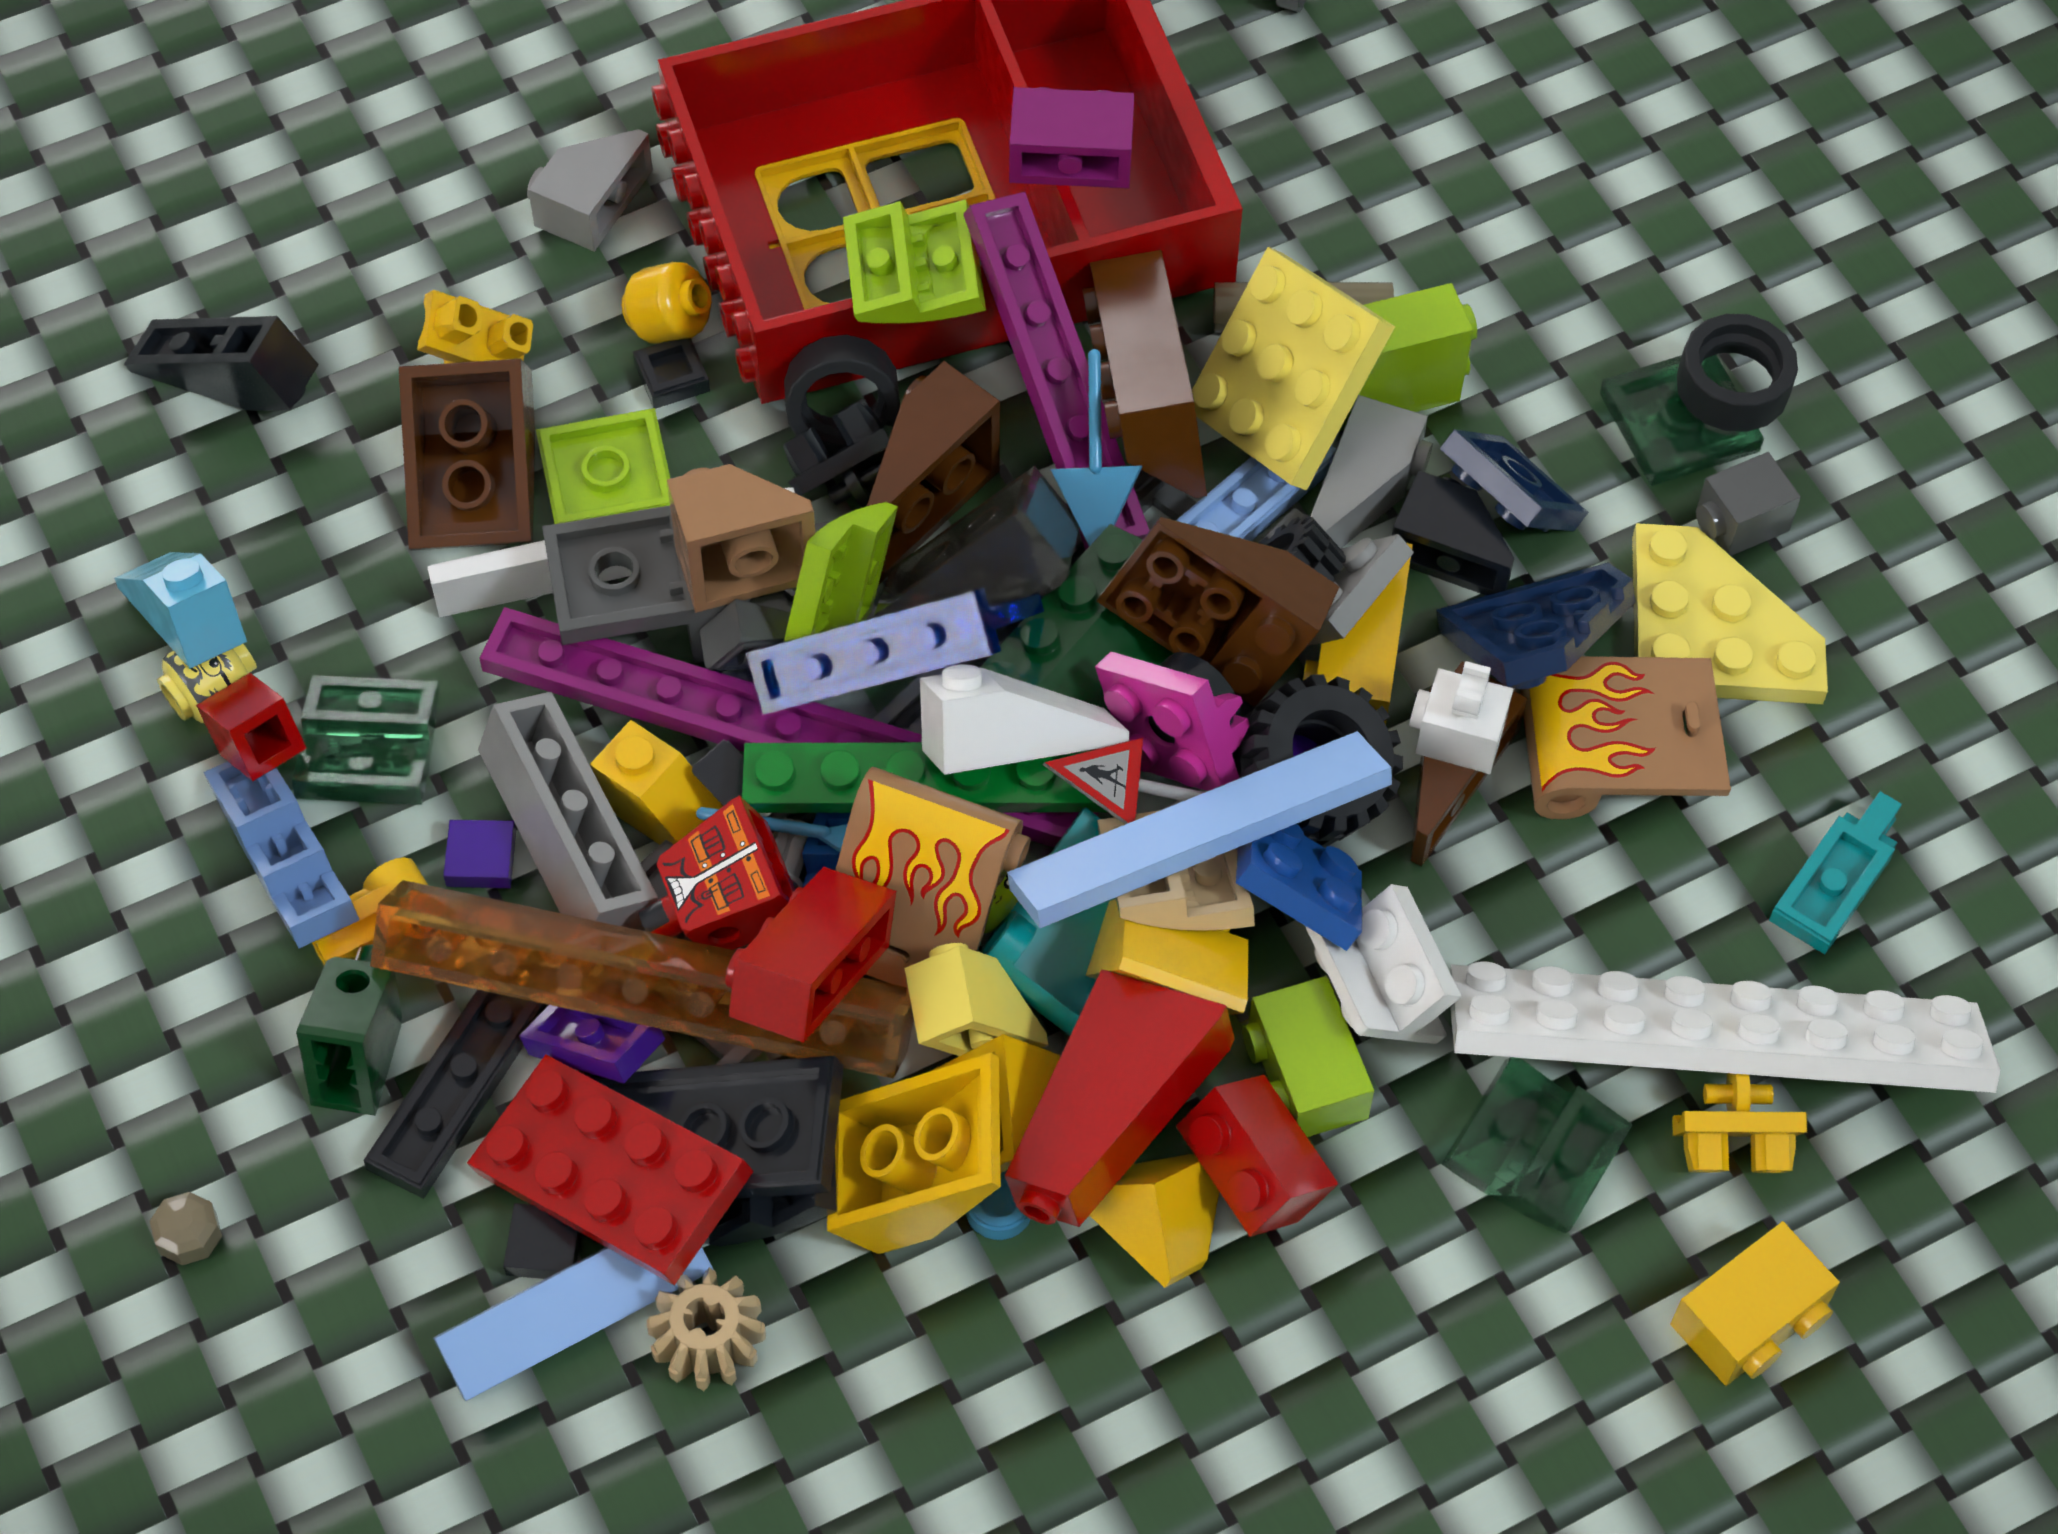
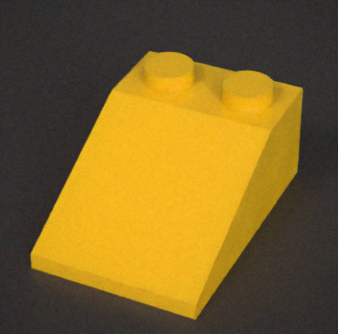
M990 1052L840 1100L835 1143L837 1212L827 1216L828 1232L872 1252L882 1254L933 1239L1001 1187L999 1056Z

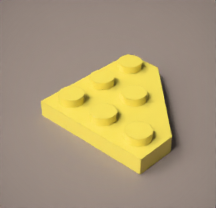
M1636 523L1632 536L1633 587L1636 601L1634 603L1635 657L1711 658L1717 698L1807 704L1824 703L1828 692L1825 638L1698 527Z

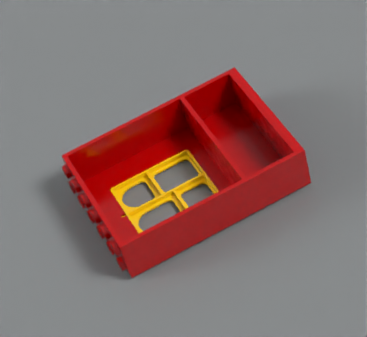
M903 0L658 59L660 84L651 86L658 118L660 121L665 120L663 123L656 124L659 145L664 158L673 157L674 163L677 165V167L671 168V173L679 201L688 200L690 208L693 210L687 212V220L694 245L696 247L704 245L705 251L709 255L703 257L705 275L710 290L712 292L720 290L724 300L719 302V311L727 337L736 336L740 348L735 349V356L741 379L744 384L754 382L761 404L785 399L784 379L790 362L803 347L823 337L850 335L867 339L887 353L896 370L1009 341L982 265H980L986 311L949 319L916 323L858 322L854 316L852 298L827 303L812 295L805 284L804 277L808 265L824 253L846 247L844 224L823 230L808 231L795 228L783 219L778 211L777 204L780 195L791 183L803 178L827 172L840 173L844 177L855 209L859 213L880 207L866 171V166L870 162L944 143L955 144L961 152L973 182V190L967 194L905 209L907 214H914L965 199L970 206L1025 192L1074 324L1087 321L1082 288L1094 286L1090 262L1161 250L1172 298L1214 288V282H1236L1243 208L1150 0ZM1014 87H1047L1051 89L1081 91L1108 90L1112 92L1134 93L1130 187L1109 188L1009 183L1010 132ZM848 372L830 374L815 381L807 393L865 377Z

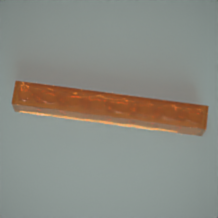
M402 880L378 903L370 966L794 1058L835 1055L844 1064L845 1069L892 1079L896 1076L908 1052L914 1019L908 987L861 978L803 1043L729 1017L732 988L726 986L725 978L729 962L735 950Z

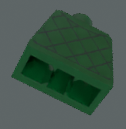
M364 945L358 949L355 960L333 957L325 963L296 1031L311 1106L376 1116L402 1022L394 970L396 957L384 947Z

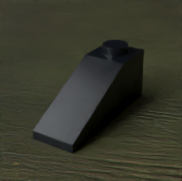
M278 316L153 319L124 363L132 373L248 411L292 410L293 406L303 397L306 385L319 365Z

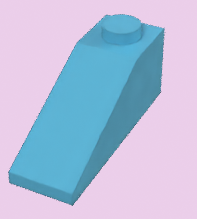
M169 552L114 578L118 589L189 669L247 642L226 580L201 553Z

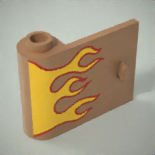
M1581 656L1567 671L1546 676V681L1543 684L1533 688L1520 689V694L1528 698L1523 719L1534 808L1543 817L1550 819H1572L1583 816L1596 808L1602 795L1728 796L1731 791L1711 658ZM1683 716H1685L1687 734L1684 729Z
M872 766L863 778L855 797L836 866V871L897 891L889 948L866 972V975L908 990L904 968L929 958V952L932 949L949 943H963L968 945L969 949L979 952L997 887L1004 880L1007 872L1023 866L1031 838L1022 835L1023 820Z

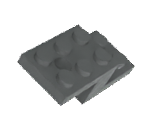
M670 505L542 526L562 645L687 624L694 664L704 662L700 629L728 605L695 613L676 553ZM829 522L815 524V533ZM612 566H622L632 572L627 580L618 584H608L598 578L603 570ZM790 588L743 601L791 612L795 591ZM873 604L871 614L853 637L878 633V618L875 604ZM838 636L834 640L844 639V637Z

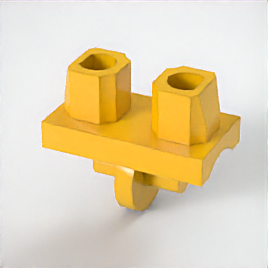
M436 290L425 294V322L418 340V351L442 358L444 363L520 358L524 361V355L531 348L532 320L515 314L507 315L483 307L477 301L462 296L454 297Z
M1727 1073L1726 1084H1704L1703 1087L1704 1103L1726 1104L1727 1111H1684L1682 1115L1672 1116L1673 1136H1683L1684 1152L1689 1172L1715 1173L1729 1171L1728 1137H1750L1751 1172L1787 1173L1792 1171L1796 1136L1807 1133L1806 1112H1750L1751 1104L1773 1103L1774 1092L1772 1084H1750L1749 1075Z

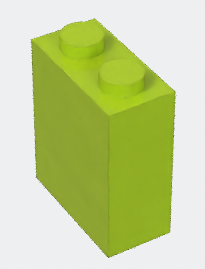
M1448 283L1364 304L1363 306L1393 324L1395 328L1359 395L1413 412L1460 401L1464 377L1470 373L1469 351L1471 340L1477 338V323L1472 308L1469 304L1462 305L1453 284ZM1354 404L1351 410L1349 411L1344 423L1342 424L1339 432L1345 430Z

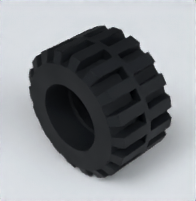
M1324 674L1310 675L1303 681L1300 678H1296L1287 682L1248 710V714L1244 717L1249 720V728L1240 746L1232 753L1239 778H1242L1294 757V734L1309 738L1321 746L1358 731L1391 766V774L1394 776L1403 770V756L1394 754L1393 750L1401 741L1397 730L1388 731L1384 721L1390 718V715L1383 705L1375 710L1369 704L1373 696L1362 687L1353 693L1349 690V680L1337 676L1327 683ZM1392 777V785L1297 824L1306 837L1322 847H1327L1338 840L1344 839L1380 816L1389 806L1386 801L1396 795L1400 782Z

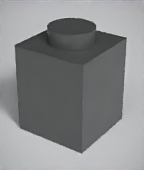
M1768 451L1706 477L1696 508V518L1700 529L1709 538L1715 539L1717 544L1732 556L1789 532L1801 496Z

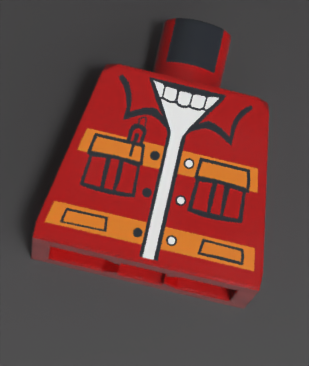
M740 795L729 801L659 856L657 867L668 895L640 910L639 917L645 931L656 945H661L682 932L704 952L712 956H718L750 944L759 934L765 920L769 917L775 918L788 904L791 895L795 891L768 822Z

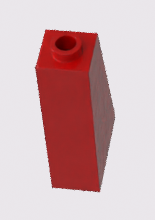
M1101 969L1005 1174L1014 1202L1020 1212L1042 1224L1052 1225L1058 1220L1080 1227L1230 1051L1235 1037L1227 1006Z

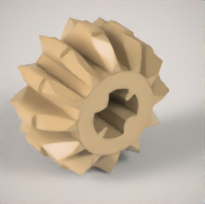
M710 1267L703 1275V1284L693 1285L691 1279L687 1275L682 1274L677 1281L679 1295L659 1291L655 1301L657 1309L661 1313L650 1316L647 1319L648 1334L657 1339L651 1346L652 1356L655 1362H670L668 1368L669 1375L676 1383L685 1379L691 1372H694L697 1388L704 1392L710 1384V1374L720 1373L722 1380L732 1386L737 1380L734 1363L754 1367L758 1357L753 1345L766 1339L765 1324L756 1319L762 1312L760 1300L755 1295L742 1296L744 1292L743 1281L737 1275L720 1287L718 1286L716 1271ZM707 1323L709 1328H711L713 1331H718L712 1335L706 1336L705 1332L701 1328L696 1327L700 1324Z

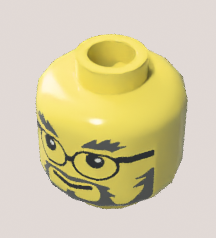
M244 644L191 669L187 667L174 651H171L162 660L164 675L157 679V683L171 707L182 720L186 721L193 717L196 721L204 723L196 705L257 669V666Z

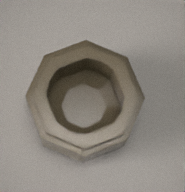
M191 1192L164 1199L150 1219L154 1242L160 1255L181 1265L208 1258L222 1237L217 1213L212 1202Z

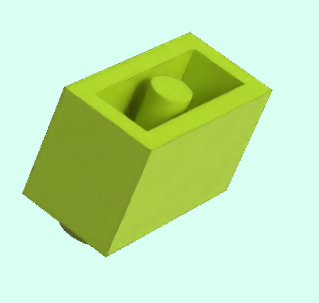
M1320 977L1252 997L1249 1023L1242 1026V1035L1247 1053L1254 1064L1258 1062L1263 1063L1270 1084L1305 1135L1310 1137L1368 1119L1374 1088L1346 1020L1342 1015L1328 977Z

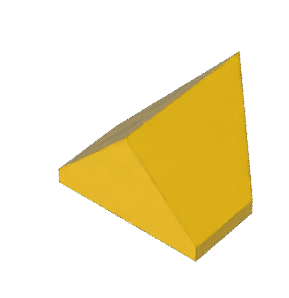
M1195 1154L1133 1164L1089 1216L1166 1288L1198 1271L1207 1261L1219 1190Z

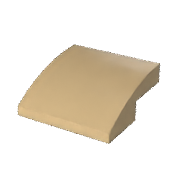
M1160 810L1136 814L1135 820H1138ZM1115 817L1097 820L1099 835L1125 825ZM1237 848L1116 897L1120 918L1143 925L1177 930L1207 931L1255 926L1254 906L1250 892L1236 884Z

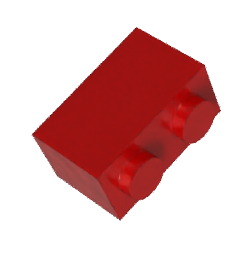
M1265 1075L1214 1087L1176 1125L1249 1237L1298 1223L1339 1184Z

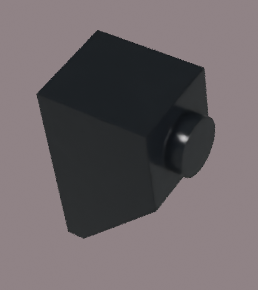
M1418 470L1392 530V536L1399 534L1406 543L1413 544L1412 551L1414 553L1411 555L1409 568L1486 596L1506 591L1514 557L1477 490L1463 486L1452 478L1445 476L1437 477Z

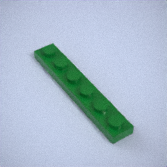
M922 742L744 743L742 798L758 813H851L862 780L872 766L1001 813L1080 812L1085 807L1091 812H1107L1043 765L1044 762L1092 750L944 775L922 751Z

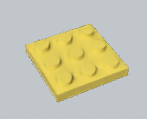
M1267 247L1192 389L1196 417L1290 485L1307 490L1395 326L1284 253Z

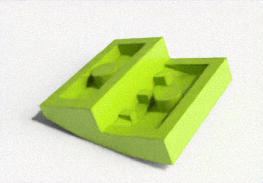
M966 199L910 215L907 214L901 201L843 217L853 311L858 322L916 323L949 319L986 311L979 257L963 216L969 207Z
M883 502L856 509L829 522L807 541L782 646L783 651L806 659L827 631L850 640L872 612L898 506Z

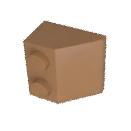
M731 464L712 469L697 468L685 473L683 476L667 479L676 553L695 613L728 605L735 599L747 600L797 587L807 541L815 534L814 510L809 499Z

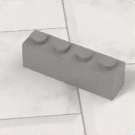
M546 692L493 705L478 751L581 955L584 956L634 942L645 930L639 917V911L656 902L658 896L553 693Z

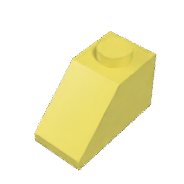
M949 943L932 949L929 952V958L904 968L918 1044L957 1056H961L1002 1034L1040 1048L1049 1045L1046 1031L997 958L969 949L968 945L963 943Z

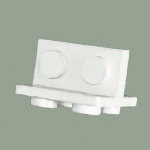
M1391 884L1362 908V933L1347 951L1306 927L1315 946V958L1320 967L1328 974L1341 1001L1342 1015L1358 1035L1437 1044L1447 1036L1438 1016L1462 996L1408 887Z

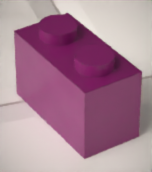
M1014 87L1010 132L1009 183L1129 188L1134 93L1112 92L1108 90L1081 91L1051 89L1047 87Z

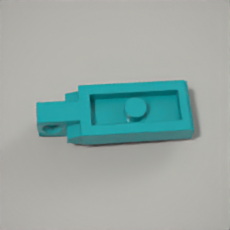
M1880 791L1861 819L1848 812L1844 817L1838 816L1774 907L1769 921L1825 955L1890 862L1897 841L1886 836V834L1896 821L1895 816L1902 807V804Z

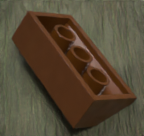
M1156 250L1090 262L1094 286L1082 288L1088 324L1100 322V324L1089 325L1093 349H1097L1100 352L1101 361L1107 360V362H1101L1102 400L1115 399L1104 402L1110 439L1122 437L1127 463L1133 466H1143L1141 470L1194 498L1207 496L1194 398L1162 251Z

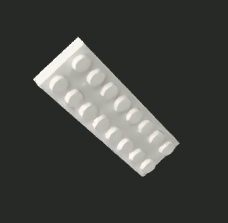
M1475 962L1469 966L1451 964L1450 974L1462 996L1450 1006L1454 1053L1996 1093L2001 1069L1977 1003L1967 1002L1956 996L1941 995L1933 999L1905 998L1882 990L1871 991L1866 995L1837 993L1822 986H1805L1800 990L1769 988L1755 981H1740L1734 985L1702 983L1698 979L1687 976H1675L1668 980L1636 978L1629 973L1610 971L1602 975L1576 974L1552 966L1540 967L1536 970L1507 969L1492 962Z

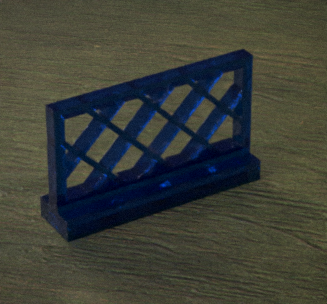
M981 588L759 648L745 654L762 714L765 715L1001 652V647L995 629L1044 612L1039 593L989 607L985 590Z

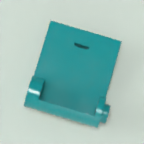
M1086 807L1082 808L1049 855L1098 836L1097 820H1100V818ZM1110 900L1042 928L1037 926L1018 901L1007 917L990 935L981 948L980 953L997 958L1026 1003L1070 1036L1097 980L1086 976V972Z

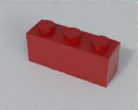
M823 867L804 888L797 887L788 904L775 918L769 917L765 920L759 934L745 949L739 948L733 954L725 978L726 986L732 988L729 1017L804 1043L889 948L897 891Z

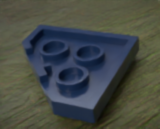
M1607 562L1440 608L1436 612L1439 631L1443 636L1479 665L1490 667V674L1506 687L1528 689L1543 684L1546 681V676L1567 671L1636 601L1632 578Z

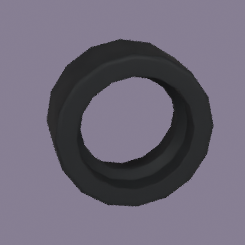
M1728 313L1707 319L1690 333L1683 349L1677 371L1678 394L1689 412L1704 424L1724 431L1749 432L1768 426L1783 413L1798 373L1797 352L1787 335L1771 322L1749 314ZM1720 353H1738L1754 359L1766 368L1772 378V382L1768 388L1756 392H1734L1720 387L1711 380L1703 370L1702 363L1707 357Z
M850 335L823 337L803 347L790 362L784 379L785 406L789 426L795 435L814 426L829 454L846 446L847 443L832 417L821 415L808 406L806 394L815 381L830 374L845 372L864 376L877 386L878 399L871 406V409L877 415L881 424L891 420L894 426L900 409L896 367L883 349L867 339Z

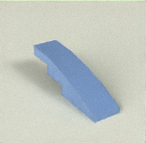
M228 761L203 772L233 832L298 949L359 921L349 895L333 872L323 847L305 821L297 799L277 768H274L255 781H251Z

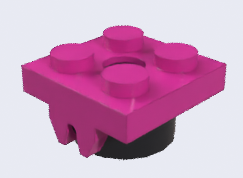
M1110 652L1095 666L1104 692V702L1111 715L1129 731V741L1143 738L1140 771L1156 774L1181 782L1186 786L1206 791L1240 779L1232 753L1240 746L1249 728V720L1240 716V706L1243 703L1241 696L1235 695L1231 685L1222 674L1207 661L1191 653L1176 652L1168 656L1160 665Z

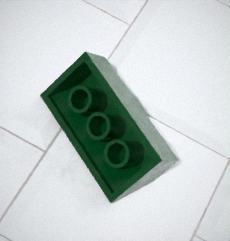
M1109 524L980 668L1105 708L1110 713L1104 702V692L1095 666L1110 652H1115L1160 665L1168 656L1174 654L1096 602L1100 594L1143 539Z

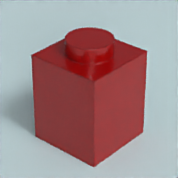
M251 673L196 705L220 756L251 781H255L307 749L284 698Z

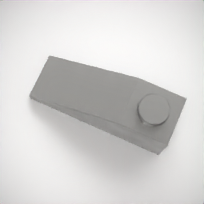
M1358 395L1310 516L1317 521L1340 549L1404 498L1412 475L1416 476L1418 470L1426 471L1433 443L1424 440L1428 416Z

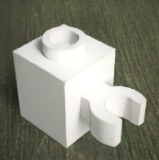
M1465 661L1462 674L1438 668L1431 692L1419 689L1411 714L1409 726L1420 729L1415 754L1490 774L1505 726L1513 688L1488 682L1491 668Z

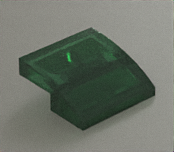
M312 675L301 715L303 741L307 749L299 753L292 777L295 798L422 805L435 732L439 694L438 681Z
M1509 1057L1500 1067L1441 1165L1480 1191L1519 1213L1548 1227L1567 1233L1572 1229L1633 1124L1580 1086H1577L1568 1093L1521 1058Z

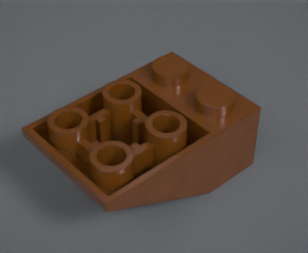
M1160 517L1100 594L1096 602L1172 653H1191L1204 659L1222 674L1231 685L1235 695L1241 696L1242 700L1254 707L1320 631L1340 586L1286 550Z

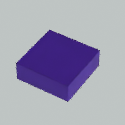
M449 820L443 875L446 887L511 888L516 841L514 821Z

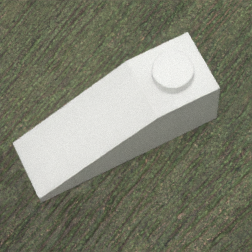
M967 664L952 665L943 669L940 675L920 678L922 751L944 775L1099 749L1129 741V731L1105 708L984 668Z

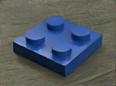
M1298 824L1238 847L1236 884L1346 951L1362 933V871L1358 869L1355 861L1347 853L1334 846L1322 847L1306 837Z

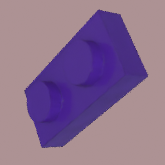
M560 993L519 1036L530 1056L542 1059L547 1054L573 1069L620 1083H625L665 1040L661 1028L654 1018L565 993Z

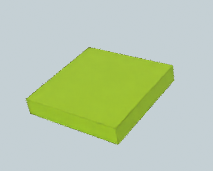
M655 408L536 429L554 524L670 505L667 479L671 478Z

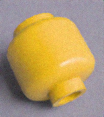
M669 262L643 268L631 276L622 297V314L628 326L637 336L650 344L689 339L702 332L710 316L712 296L705 280L694 267L685 262Z

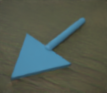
M1092 349L1088 353L1089 468L1050 469L1089 547L1109 524L1115 526L1143 467H1102L1101 354L1097 349Z

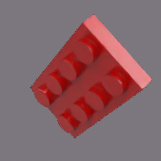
M547 1054L544 1055L467 1162L479 1176L674 1286L754 1172L745 1160Z

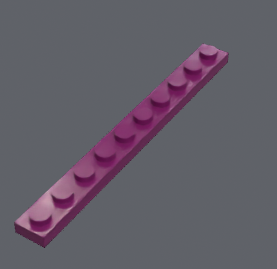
M504 607L479 657L483 672L719 744L723 739L726 742L729 740L737 750L744 752V743L922 742V734L608 638L562 645L558 623ZM1012 812L1004 814L1023 820L1022 835L1030 837L1031 841L1054 848L1080 812Z

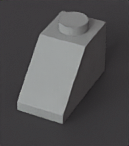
M637 129L558 148L546 166L539 167L533 173L528 184L527 197L530 199L534 226L595 252L653 171L649 134Z

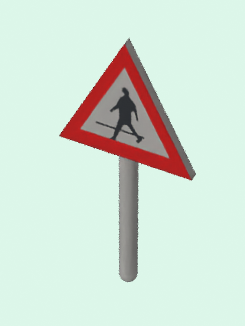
M1143 738L1044 762L1043 764L1124 824L1133 822L1136 819L1138 792L1181 801L1205 793L1140 779Z

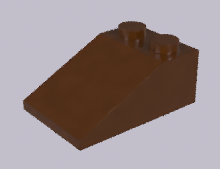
M521 358L399 366L409 550L533 543L535 419L532 370Z
M945 361L927 377L922 375L915 379L906 390L867 504L869 506L888 502L898 506L879 584L1000 471V400Z

